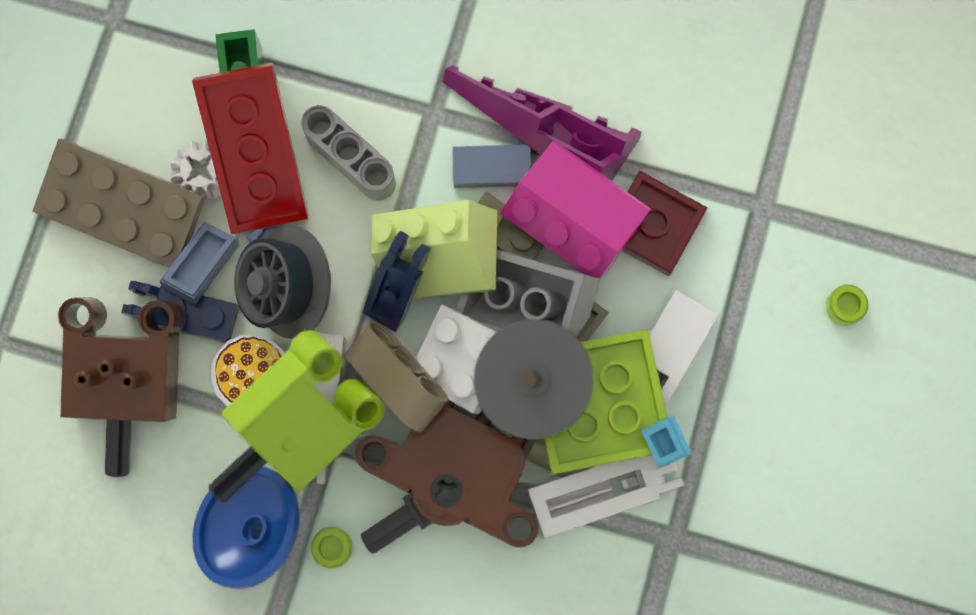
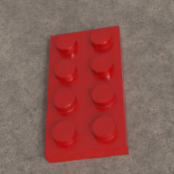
M273 62L193 78L192 84L231 234L308 219L307 204Z

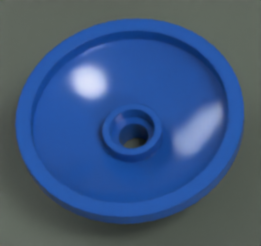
M263 466L226 502L218 501L210 491L207 493L199 507L194 522L193 551L198 566L208 579L226 588L247 589L261 584L279 570L292 551L299 529L300 511L293 487L278 472Z

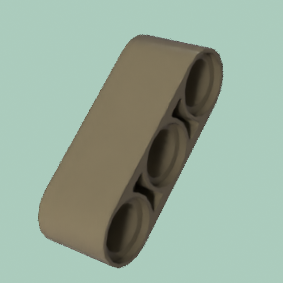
M369 322L345 354L349 363L397 418L414 431L423 432L448 401L445 391L388 329L376 322Z

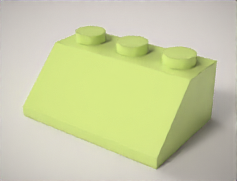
M471 200L372 215L370 254L377 268H379L381 260L387 254L391 243L400 231L409 235L408 243L399 257L411 264L414 252L422 244L431 248L428 259L422 268L423 275L413 299L496 290L497 210Z

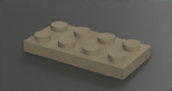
M58 138L32 212L170 268L191 240L207 196L66 139Z

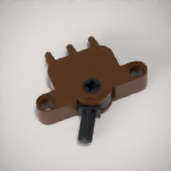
M450 400L447 401L423 432L411 429L402 447L377 435H370L361 439L355 449V459L358 465L373 476L409 493L402 498L405 502L404 506L361 533L360 537L363 544L371 554H375L418 525L424 530L433 523L445 527L458 525L462 522L516 548L526 547L533 543L539 530L535 517L528 511L508 502L523 473L525 466L523 448L528 439L513 435L510 438L489 427L492 421L483 410H481L480 414H477L474 420L453 409L455 403ZM371 445H382L386 453L383 462L376 466L366 464L364 460L366 449ZM444 481L448 486L454 483L458 486L453 492L456 499L450 503L445 498L440 500L436 498V495L440 493L438 485ZM514 518H524L531 525L530 536L524 541L514 540L508 533V524Z

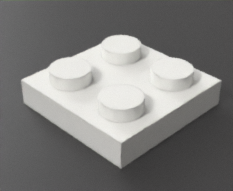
M441 304L416 360L445 391L448 400L472 413L480 414L482 408L478 402L474 386L475 366L482 348L498 331L450 306Z

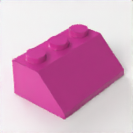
M554 140L519 182L500 214L583 274L601 279L610 270L651 208Z

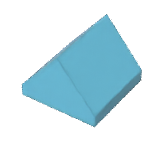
M674 415L641 430L658 468L692 454Z

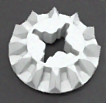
M191 141L190 145L183 149H178L174 161L170 163V179L172 183L207 196L205 202L219 197L221 193L208 142ZM190 162H197L200 165L209 162L206 168L212 180L210 181L207 177L204 178L201 175H198L195 179L192 178L195 171Z

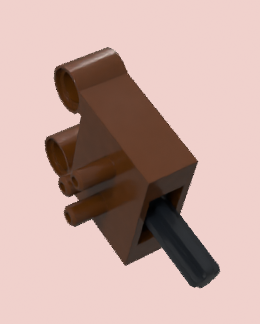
M92 297L69 298L62 303L58 311V320L63 328L60 417L107 419L105 474L111 477L128 476L130 472L131 421L167 422L176 419L179 332L185 324V312L174 301H151L142 307L138 316L140 328L149 337L96 335V331L101 329L106 323L107 311L104 304ZM81 305L85 306L89 312L88 322L84 326L77 319V311ZM160 308L165 309L169 314V324L165 329L158 327L155 321L156 313Z

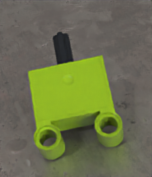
M308 330L297 335L292 341L289 350L221 412L224 418L250 447L209 485V491L218 501L226 502L267 463L295 490L300 492L363 431L375 427L382 420L385 413L383 401L361 380L352 378L341 383L334 393V403L332 404L314 386L315 383H325L335 378L343 365L340 352L317 331Z

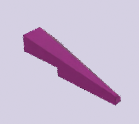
M454 65L445 69L442 80L445 85L540 155L555 140L611 181H613L640 139L642 132L631 127L630 131L625 133L608 127V119L598 116L594 122L572 111V106L520 88H516L514 93L494 87V79L484 76L481 82L460 72L459 67Z

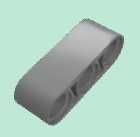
M315 105L304 112L301 119L302 129L307 141L317 152L372 200L380 201L392 195L396 187V180L392 165L385 157L330 108L323 105ZM324 121L330 124L328 131L323 134L311 132L313 126L318 122ZM351 146L359 149V153L353 159L345 160L339 157L340 152L346 147ZM374 172H383L388 176L386 181L378 186L367 182L369 176Z

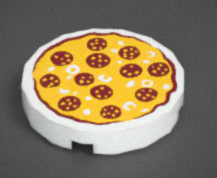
M242 334L228 340L217 351L211 364L210 381L216 396L228 407L281 358L285 352L272 339L259 334Z

